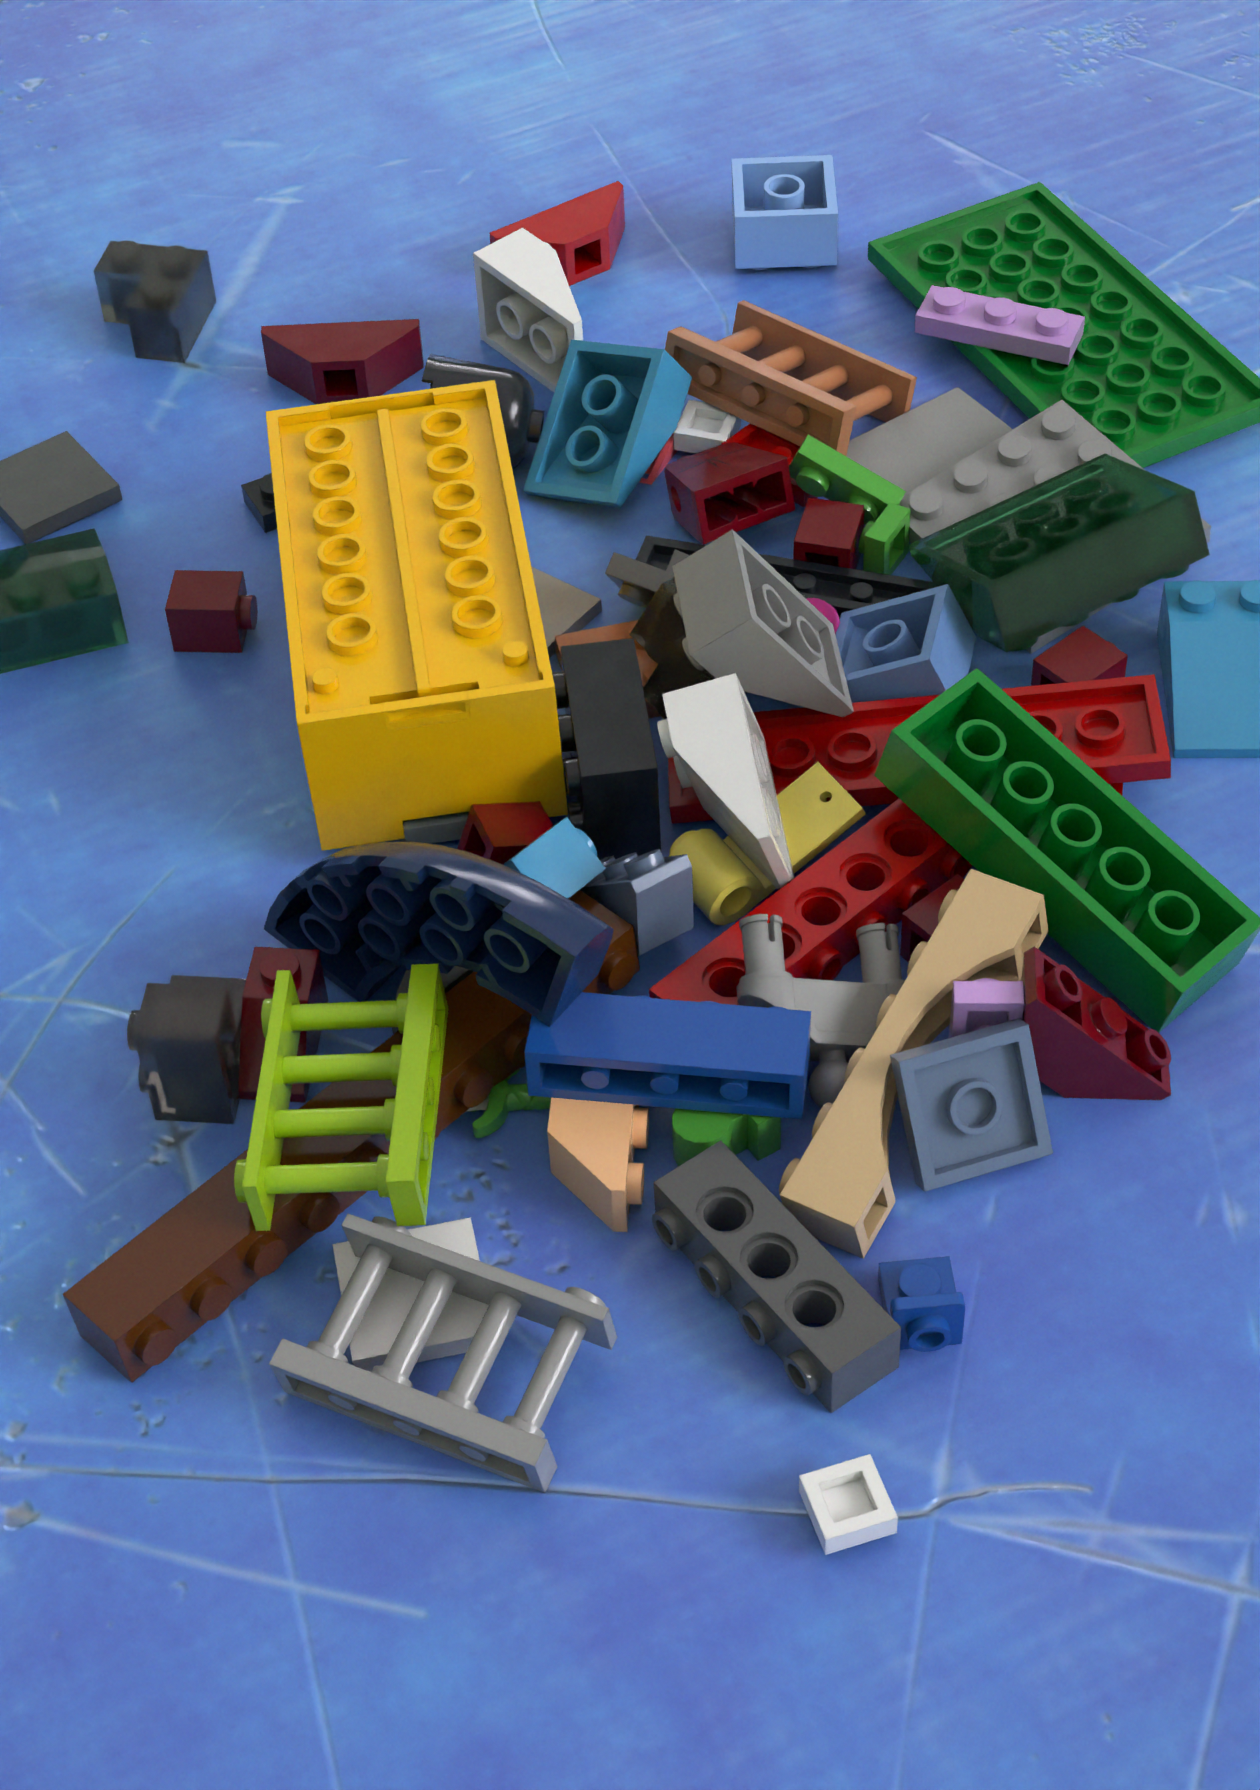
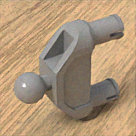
M768 914L747 916L739 921V927L742 931L745 976L739 979V984L736 986L738 1005L766 1008L783 1007L791 1010L811 1011L809 1061H819L820 1064L810 1075L808 1088L812 1100L820 1108L827 1102L834 1103L845 1084V1071L850 1058L858 1048L865 1049L876 1031L877 1016L884 1000L890 994L897 995L905 980H902L897 937L899 935L898 926L889 924L886 926L887 931L885 932V923H876L862 926L856 930V937L859 940L863 983L793 978L791 973L785 971L781 928L783 926L782 917L773 914L770 916V923H767Z

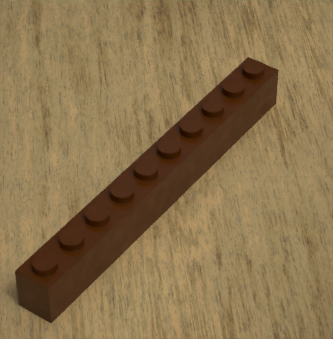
M579 890L568 899L580 905L614 929L612 940L599 974L582 992L610 995L612 992L625 987L632 977L640 971L634 927ZM475 971L445 994L448 1004V1017L435 1140L441 1131L468 1109L481 1104L489 1095L492 1087L507 1079L519 1068L526 1066L524 1052L532 1014L508 999L479 986L475 976L477 972ZM397 1031L370 1053L391 1052L392 1045H402L403 1034ZM392 1080L332 1082L299 1109L384 1106L386 1099L396 1097L397 1087L393 1086ZM385 1134L284 1138L280 1165L377 1162L379 1154H389L390 1141L386 1140ZM247 1149L64 1292L63 1297L80 1336L132 1383L152 1366L165 1361L172 1354L175 1347L207 1321L219 1317L234 1299L260 1278L278 1269L287 1256L313 1235L327 1229L340 1213L367 1191L276 1194L270 1231H256L247 1202H238L234 1186L236 1162L239 1159H246Z

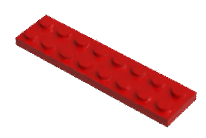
M1155 674L1002 689L1108 784L1171 778V758ZM939 695L852 703L854 712L845 717L806 707L753 712L764 735L776 794L778 795L809 768L819 762L860 806L892 804L899 798L874 776L891 730ZM668 758L669 809L672 824L714 820L702 807L693 787L682 788L675 768L674 758ZM827 797L826 801H830L832 797Z

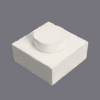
M688 400L677 428L673 432L674 450L697 454L719 446L739 431L741 419L706 402Z
M871 1454L799 1475V1493L825 1555L897 1533L898 1517Z

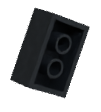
M634 638L561 646L562 671L552 672L555 685L557 709L565 708L566 714L558 715L561 751H570L571 758L562 759L566 795H569V797L577 796L578 802L568 803L569 820L575 828L582 830L592 840L599 860L609 856H614L616 860L635 852L637 856L656 849L661 851L658 767Z

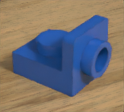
M950 1256L879 1263L878 1282L883 1309L901 1327L900 1350L914 1349L921 1352L939 1350L946 1345L962 1344L965 1303L963 1294L956 1292Z

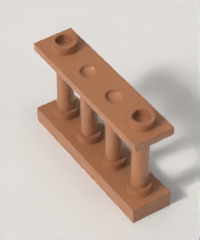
M745 300L737 304L732 335L713 341L682 326L672 329L667 333L665 350L692 376L687 394L798 446L802 445L809 434L846 456L853 421L866 415H871L879 420L888 422L910 411L917 377Z

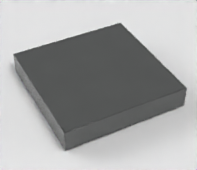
M67 431L0 461V517L25 544L34 542L122 500L119 484Z

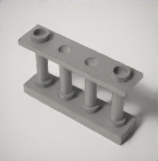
M348 1213L341 1226L355 1256L361 1259L319 1340L310 1341L307 1347L283 1338L279 1343L269 1365L284 1392L546 1493L557 1469V1464L541 1427L582 1340L612 1350L617 1335L609 1308L606 1307L599 1297L584 1289L567 1287L565 1292L412 1237L405 1227L397 1226L396 1222L391 1219L377 1216L371 1222ZM390 1268L420 1279L424 1283L383 1365L374 1366L370 1372L349 1364L344 1353L387 1269ZM451 1292H455L485 1303L489 1307L448 1390L439 1391L435 1397L412 1388L413 1384L409 1377ZM516 1316H520L555 1330L514 1416H506L503 1422L478 1413L479 1410L474 1403Z

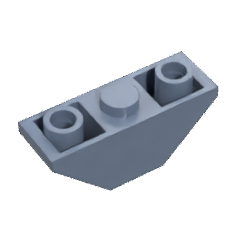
M656 849L637 856L636 852L616 860L614 856H609L600 860L606 869L580 889V891L633 925L638 956L694 928L692 865L687 854L663 857L660 849Z

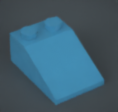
M571 339L523 491L532 496L621 508L677 428L692 376L665 349Z
M1260 580L1164 581L1157 640L1173 758H1260Z

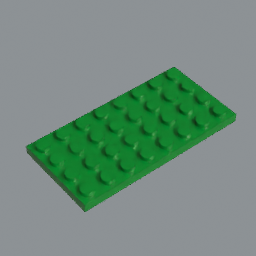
M1041 182L868 242V260L918 309L929 289L934 285L943 288L954 287L963 292L992 298H1007L1016 303L1046 309L1056 308L1066 313L1085 316L1083 336L1069 365L950 340L1029 419L1063 400L1142 468L1260 423V378Z

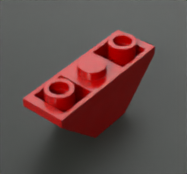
M616 181L489 233L490 244L524 228L556 250L569 286L607 271L612 266L625 230L623 185Z

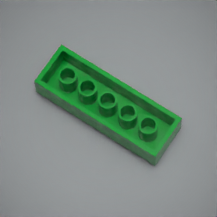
M978 668L974 669L891 730L874 776L979 872L1043 894L1049 930L1047 934L1143 1022L1158 1033L1236 967L1259 933L1260 917Z

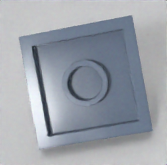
M1014 1019L890 1055L915 1182L925 1192L1053 1154L1029 1024L1021 1019Z

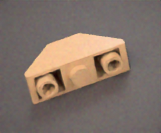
M551 1098L547 1128L551 1173L613 1232H627L630 1204L642 1205L644 1163H634L635 1149H647L649 1108H641L639 1105Z

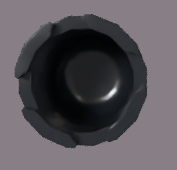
M430 354L422 377V382L431 383L430 389L495 380L512 469L516 468L525 458L529 443L539 442L544 423V411L534 409V392L528 380L520 373L510 369Z

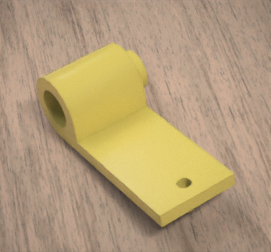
M819 762L814 764L777 795L793 873H796L866 815L864 809ZM827 797H832L830 801H826ZM712 829L690 830L680 835L671 845L669 856L687 854L692 865L693 902L715 925H727L735 922L776 889L729 836L723 840Z

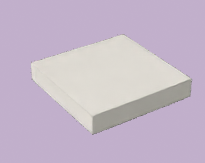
M471 1217L408 1229L412 1237L480 1261ZM349 1241L332 1244L341 1295L361 1259L355 1256ZM390 1268L387 1269L349 1343L354 1366L371 1372L374 1366L383 1365L424 1281ZM451 1292L417 1362L466 1353L489 1305Z

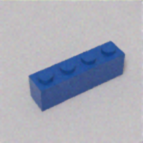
M581 992L550 1027L532 1015L524 1052L528 1096L803 1119L810 1057L811 1011L791 1010L783 1007L766 1008L719 1004L713 1001L694 1002L657 999L642 995L621 996Z

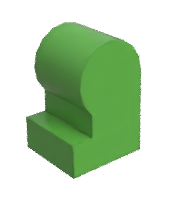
M675 1108L672 1114L673 1157L677 1166H680L721 1140L735 1155L748 1149L759 1161L781 1149V1118Z

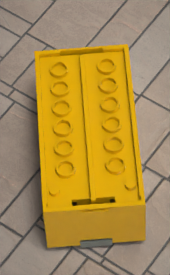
M495 380L265 411L296 721L321 850L392 840L428 844L461 839L471 805L540 801L548 817L568 815L555 685Z

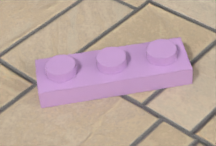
M932 285L915 315V333L1069 365L1083 336L1085 316L1066 313L1056 308L1046 309L1016 303L1007 298H992L963 292L954 287L943 288Z

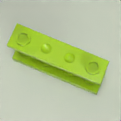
M439 964L411 965L408 993H399L397 1000L300 1004L291 970H277L273 998L264 999L262 1004L261 1021L266 1041L246 1159L237 1160L234 1173L236 1198L239 1203L247 1202L256 1231H270L276 1194L378 1191L380 1198H390L397 1226L426 1225L448 1018V1004ZM398 1027L400 1034H403L402 1045H392L391 1052L297 1056L301 1031ZM392 1080L393 1086L397 1087L396 1097L386 1099L384 1106L289 1110L292 1084ZM385 1134L386 1140L390 1141L389 1154H379L377 1162L280 1165L284 1138Z

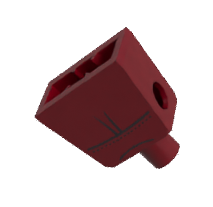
M735 442L724 443L691 456H682L677 461L669 463L664 470L674 519L702 544L712 542L732 529L738 532L795 510L788 460L783 455Z

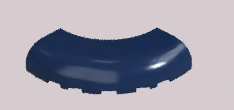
M412 841L363 844L342 849L323 858L303 870L278 894L269 909L264 925V930L287 948L319 950L324 976L358 1002L367 1001L403 964L407 970H411V965L439 964L440 973L448 974L454 966L477 972L475 976L479 986L508 999L549 1027L599 974L614 931L612 927L580 905L544 884L505 865L466 851L442 845Z

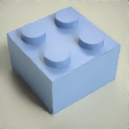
M832 155L732 159V217L735 269L766 270L776 267L813 269L820 266L837 265L838 207Z

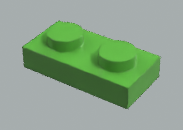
M809 434L789 464L790 477L806 493L817 497L823 496L832 501L864 505V525L869 521H876L890 502L899 505L906 493L905 490Z

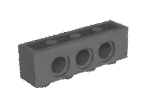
M721 1140L654 1181L655 1214L652 1215V1223L662 1242L672 1251L680 1249L694 1264L697 1276L705 1289L716 1298L723 1296L738 1312L740 1322L749 1337L760 1346L767 1344L783 1361L789 1379L802 1394L808 1396L813 1393L824 1407L832 1413L899 1368L901 1327ZM719 1230H732V1231L722 1232V1231H719ZM762 1276H776L777 1278L765 1279V1278H761V1277H762ZM807 1323H819V1324H822V1325H824V1326H821V1327H808V1326H805L804 1324H807Z

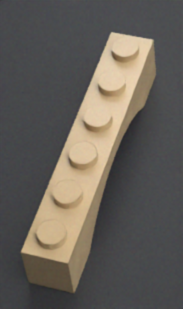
M970 869L959 890L953 889L949 891L944 898L939 910L938 925L928 942L921 941L914 949L908 964V977L897 995L890 994L884 1000L877 1016L874 1035L865 1049L860 1047L853 1053L845 1071V1084L834 1103L827 1102L820 1109L813 1125L812 1140L801 1159L794 1158L788 1164L782 1175L779 1185V1195L782 1204L816 1239L864 1259L896 1202L889 1173V1133L898 1093L890 1055L930 1044L950 1024L953 981H974L982 978H991L998 981H1021L1024 952L1034 946L1039 949L1049 932L1043 894Z

